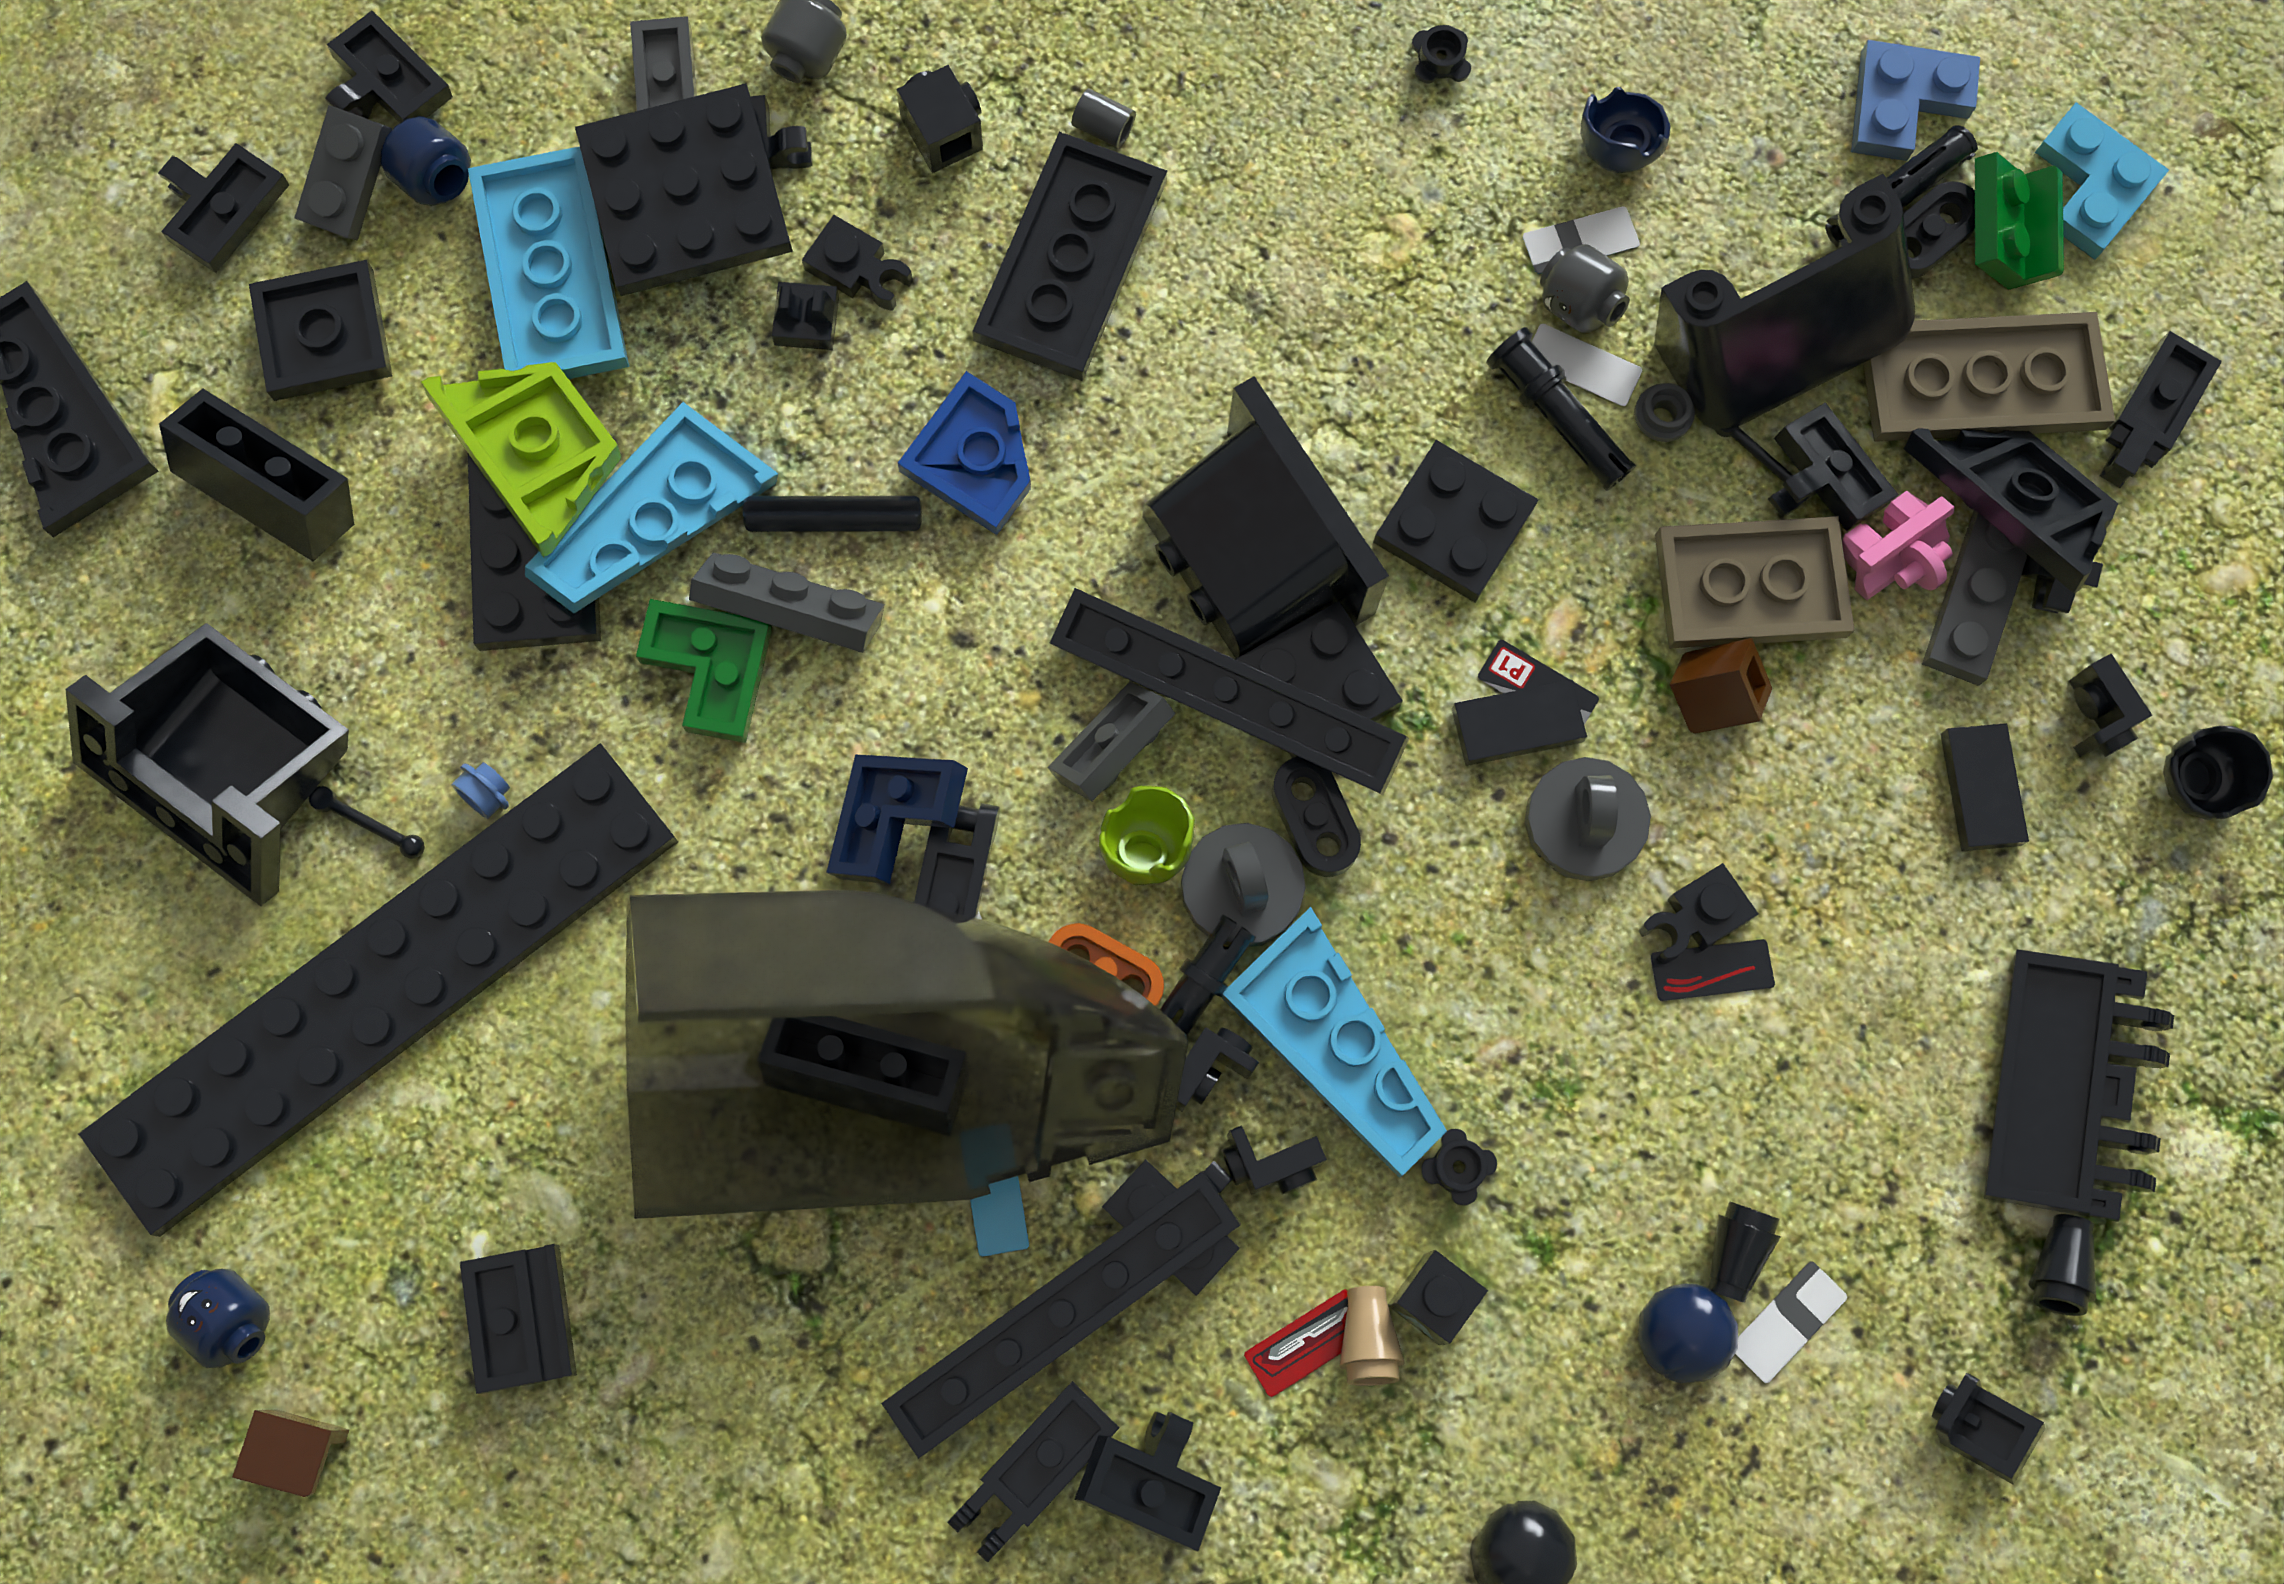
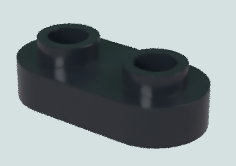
M1955 181L1941 183L1904 213L1907 246L1914 255V258L1909 257L1912 279L1919 278L1928 273L1974 232L1975 190L1970 186ZM1944 213L1951 216L1954 224L1945 222L1940 214Z
M1300 757L1289 759L1281 765L1274 778L1272 797L1302 864L1310 872L1319 876L1334 877L1341 875L1354 864L1361 847L1359 830L1332 772ZM1297 783L1308 784L1312 788L1314 796L1306 801L1298 800L1292 794L1291 788ZM1321 838H1331L1337 843L1339 852L1333 856H1325L1318 851L1316 842Z

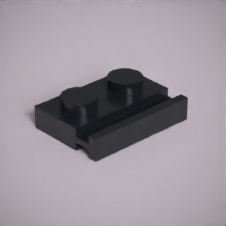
M550 1244L544 1247L524 1249L460 1262L476 1394H485L564 1377L577 1376L560 1245Z

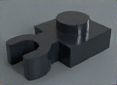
M836 215L831 217L802 258L803 268L806 272L830 286H837L839 291L852 299L861 286H864L870 290L873 301L879 307L886 310H894L896 299L892 292L882 287L883 284L889 280H898L910 287L913 282L912 272L905 263L895 259L880 260L885 254L882 242Z
M1724 863L1676 891L1667 899L1676 914L1659 912L1652 915L1640 927L1639 933L1642 937L1650 934L1655 929H1662L1669 933L1672 945L1657 957L1660 964L1675 960L1684 952L1690 937H1693L1701 950L1704 951L1752 921L1759 913Z

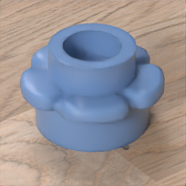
M484 762L476 769L469 764H463L460 767L464 772L451 786L477 813L488 819L499 808L506 810L509 807V803L503 795L510 787L494 769Z

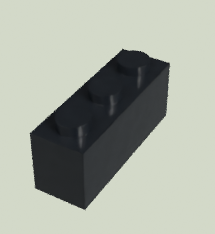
M204 388L159 423L170 472L309 560H316L355 525L348 478Z
M781 1001L777 1003L757 1059L765 1086L946 1136H951L969 1079L967 1052Z

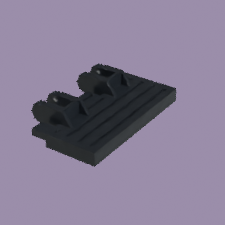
M2016 950L1984 1199L2118 1222L2120 1219L2122 1193L2095 1189L2093 1185L2145 1193L2155 1192L2156 1178L2153 1175L2147 1174V1172L2096 1165L2098 1146L2126 1150L2142 1155L2159 1153L2161 1138H2158L2156 1135L2101 1126V1118L2127 1123L2131 1121L2137 1069L2109 1064L2108 1062L2143 1066L2146 1068L2161 1069L2169 1067L2170 1053L2166 1050L2152 1045H2138L2110 1040L2112 1024L2143 1028L2150 1031L2173 1029L2174 1015L2170 1011L2115 1002V996L2143 1000L2145 997L2147 971L2121 968L2119 964Z

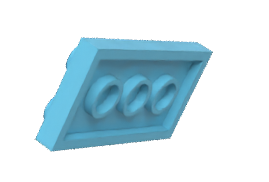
M580 146L468 168L504 369L515 371L522 369L526 365L556 362L566 377L572 379L629 367L607 250Z

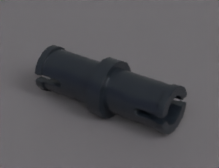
M1224 914L1220 917L1219 923L1192 961L1187 958L1180 967V970L1184 973L1159 1011L1152 1017L1153 1021L1166 1030L1178 1010L1183 1009V1014L1170 1033L1182 1041L1187 1040L1188 1034L1215 995L1222 997L1223 992L1228 987L1224 981L1250 943L1256 939L1255 935L1242 926L1231 944L1225 947L1223 944L1236 927L1237 922Z

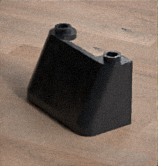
M1884 174L1855 187L1844 197L1839 208L1838 224L1845 238L1840 240L1837 250L1744 298H1740L1732 283L1724 275L1714 270H1697L1661 287L1654 346L1677 385L1689 394L1694 404L1695 415L1705 426L1714 430H1727L1739 427L1896 347L1906 339L1915 319V303L1904 214L1899 197Z

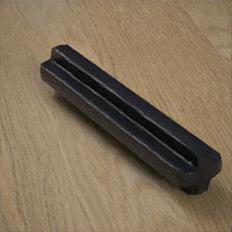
M749 496L744 499L743 523L746 530L750 532L917 531L922 523V505L917 496Z

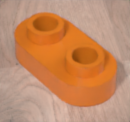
M1074 923L1057 930L1048 942L1046 963L1053 979L1060 985L1122 1019L1138 1020L1150 1015L1160 1004L1163 996L1164 980L1158 966L1151 959L1089 925ZM1073 949H1082L1087 952L1090 960L1085 967L1074 969L1066 963L1065 958L1068 952ZM1127 979H1136L1142 983L1144 992L1137 999H1127L1120 991L1121 984Z

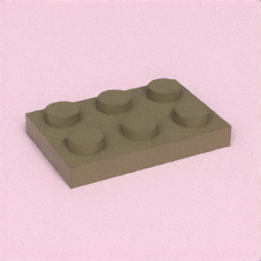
M1838 516L1663 526L1655 534L1669 649L1717 646L1750 638L1753 639L1754 644L1848 638L1855 631Z

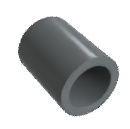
M1088 88L1076 105L1071 124L1119 149L1130 134L1135 121L1136 111Z

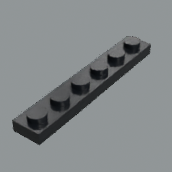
M1074 588L1050 641V644L1381 795H1384L1409 741L1406 735Z
M1201 1171L881 1404L919 1459L1238 1228L1241 1223L1205 1172Z

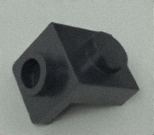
M1242 1125L1229 1130L1227 1139L1230 1146L1221 1150L1235 1185L1246 1182L1251 1195L1277 1184L1282 1195L1306 1186L1317 1180L1313 1169L1321 1166L1327 1160L1319 1140L1315 1136L1257 1161Z
M1966 1373L1958 1387L1951 1383L1946 1386L1938 1398L1932 1413V1418L1938 1421L1935 1429L1941 1444L2013 1485L2045 1430L2043 1421L1982 1388L1980 1379L1969 1373Z

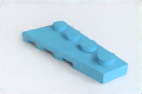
M682 402L600 487L553 552L544 558L538 552L525 565V577L571 612L576 613L743 506L745 498L758 496L774 486L777 482L778 473Z
M1310 907L1226 988L1221 998L1400 1178L1447 1130L1406 1062L1400 1059L1384 1032V1026L1373 1008H1370L1351 978L1350 970L1339 952H1335L1321 928L1322 924Z

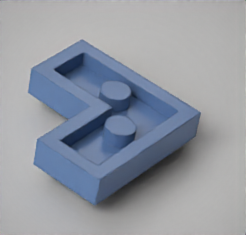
M1867 40L1860 56L1851 152L1908 161L1915 150L1918 111L1969 119L1977 103L1980 57Z

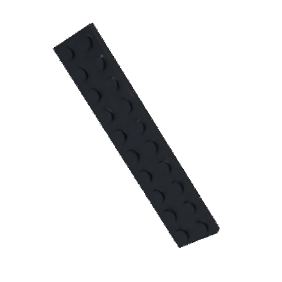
M600 743L78 1133V1135L149 1234L161 1237L677 844L678 840Z

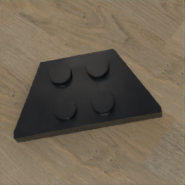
M1918 428L1912 431L1904 447L1907 453L1961 497L1969 508L1977 511L2001 531L2011 544L2022 549L2071 592L2076 593L2080 591L2093 568L2091 565L2094 557L2104 541L2107 533L2106 529L2117 509L2118 503L2030 431L2004 430L2001 433H1990L1984 430L1962 429L1956 441L1935 440L1929 429Z

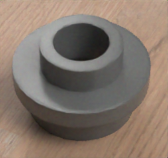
M1672 383L1656 384L1647 388L1640 395L1635 405L1634 417L1637 426L1647 437L1660 442H1670L1681 438L1688 432L1694 421L1695 408L1689 394L1682 387ZM1663 408L1668 410L1672 415V421L1666 422L1659 419L1654 414V409Z

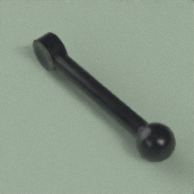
M1740 427L1715 430L1721 437H1733L1781 481L1785 482L1793 476L1790 471Z
M326 786L316 787L309 796L310 805L317 811L322 813L333 811L397 845L400 847L401 854L406 858L414 859L424 852L425 846L422 838L417 835L404 836L337 800L336 794Z

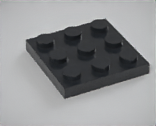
M747 83L575 127L614 281L620 296L793 252Z

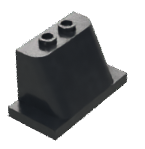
M1255 376L1233 388L1227 430L1229 438L1144 503L1142 517L1159 541L1155 545V549L1163 566L1171 576L1180 573L1192 591L1187 594V598L1195 615L1205 626L1212 622L1235 659L1337 601H1340L1354 625L1357 626L1375 615L1389 578L1388 573Z
M207 623L110 693L87 675H84L65 689L72 761L75 765L260 907L279 892L280 830L347 752L349 729L323 711L317 700L308 692L295 690L275 675L273 669L264 659L254 654H247Z

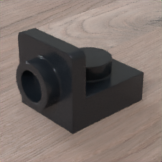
M2112 653L2092 663L2069 680V683L2075 690L2074 698L2077 706L2087 718L2094 720L2100 731L2073 747L2079 757L2097 748L2101 750L2104 757L2111 755L2137 740L2138 736L2132 728L2153 716Z
M1205 1027L1167 1086L1161 1099L1183 1112L1190 1099L1202 1105L1222 1074L1212 1067L1214 1061L1221 1062L1242 1077L1248 1079L1259 1064L1256 1059L1249 1055L1253 1047L1239 1035L1226 1028L1221 1027L1218 1033L1215 1034Z

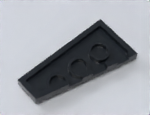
M26 281L1 296L0 384L8 408H5L11 429L18 436L25 458L22 464L28 483L34 488L40 509L37 511L42 527L54 538L159 471L31 284Z

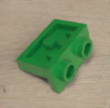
M1998 152L1975 158V265L2008 290L2058 277L2064 272L2063 172L2053 165L2025 174Z

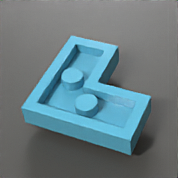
M2077 102L2035 151L2036 154L2051 165L2059 168L2066 176L2081 186L2063 207L2064 238L2094 260L2103 252L2169 171L2168 168Z

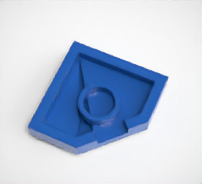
M967 371L897 463L900 473L995 535L999 534L1031 490V480L1020 432L1016 403Z

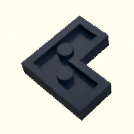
M855 754L826 873L842 880L890 884L904 824L954 828L968 768L955 760Z

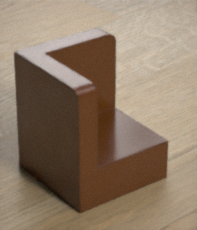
M1752 638L1684 653L1669 684L1687 727L1694 734L1759 722L1773 689Z
M254 1410L232 1478L302 1497L312 1496L316 1492L331 1444L345 1443L349 1429L280 1410Z

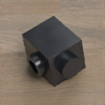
M949 65L933 72H920L911 77L904 86L896 89L901 120L932 174L983 150L981 120L978 117L982 113L979 101L967 81L959 84Z

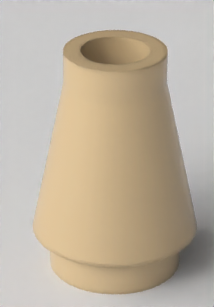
M1360 1286L1348 1289V1308L1340 1359V1368L1345 1369L1347 1373V1383L1355 1386H1377L1398 1382L1400 1380L1399 1366L1404 1365L1405 1362L1387 1304L1386 1288L1381 1286Z

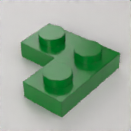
M650 599L636 657L641 664L694 673L682 724L686 732L746 743L773 628L770 624L736 614Z

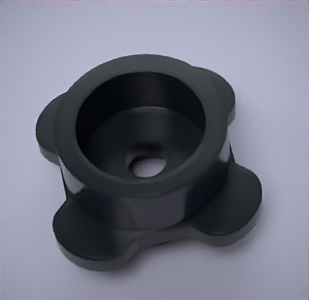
M1438 25L1430 28L1428 31L1422 30L1417 32L1412 39V48L1418 54V64L1415 68L1417 79L1426 84L1443 78H1451L1456 82L1466 80L1471 72V64L1465 60L1468 43L1467 35L1463 31L1449 25ZM1436 54H1444L1446 59H1438Z
M1450 1129L1441 1137L1442 1146L1436 1155L1422 1163L1421 1175L1426 1183L1431 1185L1439 1184L1450 1192L1452 1201L1455 1204L1465 1206L1477 1199V1187L1486 1176L1492 1175L1496 1171L1497 1159L1490 1150H1482L1476 1143L1467 1140L1464 1131ZM1456 1161H1461L1465 1165V1170L1462 1173L1454 1171L1453 1164Z

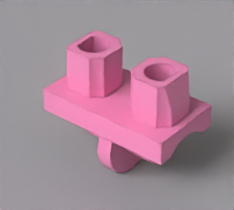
M1905 491L1891 501L1884 510L1883 523L1892 530L1884 538L1867 524L1861 523L1846 533L1842 539L1844 559L1856 571L1854 590L1864 599L1869 600L1894 581L1902 589H1907L1916 582L1922 588L1930 591L1944 584L1947 579V571L1943 562L1953 555L1952 549L1947 544L1950 535L1946 528V519L1954 514L1955 507L1942 496L1928 505L1910 492Z

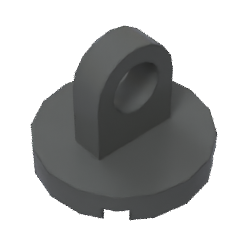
M1583 757L1562 762L1543 775L1528 799L1525 826L1531 847L1540 858L1543 857L1548 864L1554 867L1553 870L1567 878L1594 881L1614 876L1637 858L1648 839L1651 814L1644 791L1630 773L1610 761Z
M1250 823L1224 825L1202 837L1191 851L1190 859L1184 868L1181 879L1184 907L1195 927L1210 936L1219 923L1222 914L1237 922L1236 927L1224 943L1228 946L1242 926L1256 936L1254 942H1251L1248 947L1262 946L1282 935L1298 915L1306 889L1303 865L1291 844L1273 830Z

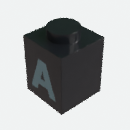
M1433 1250L1424 1254L1391 1299L1388 1306L1436 1344L1447 1345L1453 1341L1489 1290L1437 1250Z

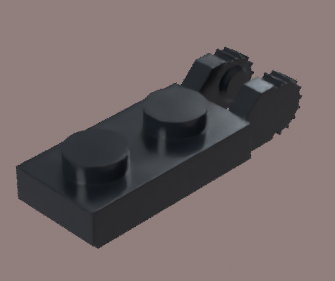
M1072 1381L980 1479L983 1484L947 1523L957 1533L962 1528H967L979 1516L981 1507L995 1494L1013 1513L1000 1527H995L981 1542V1548L977 1553L986 1562H989L1023 1524L1028 1527L1089 1462L1098 1436L1112 1437L1120 1427Z

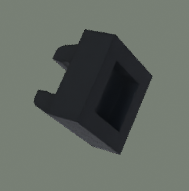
M778 282L772 328L774 346L833 350L839 303L837 286Z
M2028 555L2021 576L2036 579L2032 608L2056 614L2058 612L2069 613L2076 593L2071 592ZM2092 562L2091 566L2093 568L2081 588L2098 587L2103 567L2102 563Z

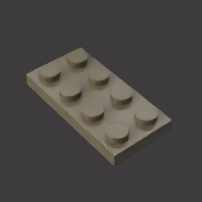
M2097 312L1915 320L1904 341L1896 347L1863 363L1874 442L1908 440L1912 431L1918 428L1929 429L1933 438L1938 439L1957 438L1962 429L1984 430L1990 433H2001L2004 430L2030 431L2033 434L2106 430L2115 422Z

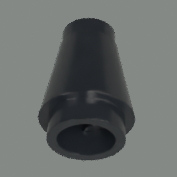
M1729 1201L1725 1216L1718 1214L1710 1272L1711 1280L1708 1289L1745 1303L1749 1291L1752 1290L1781 1236L1775 1234L1780 1219Z
M2058 1214L2053 1217L2052 1227L2048 1232L2028 1283L2029 1287L2034 1290L2033 1303L2036 1306L2057 1314L2081 1316L2087 1313L2088 1303L2096 1300L2094 1237L2092 1235L2094 1224L2088 1219L2069 1214Z

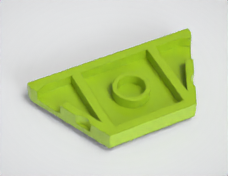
M556 362L526 365L522 369L515 371L503 368L478 371L479 381L444 385L441 376L428 377L421 381L429 400L543 558L551 554L622 458L618 444Z

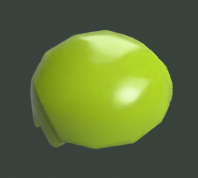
M1143 785L1134 787L1121 805L1106 811L1099 835L1100 854L1109 871L1135 886L1166 882L1178 874L1190 859L1195 818L1186 800L1168 788Z

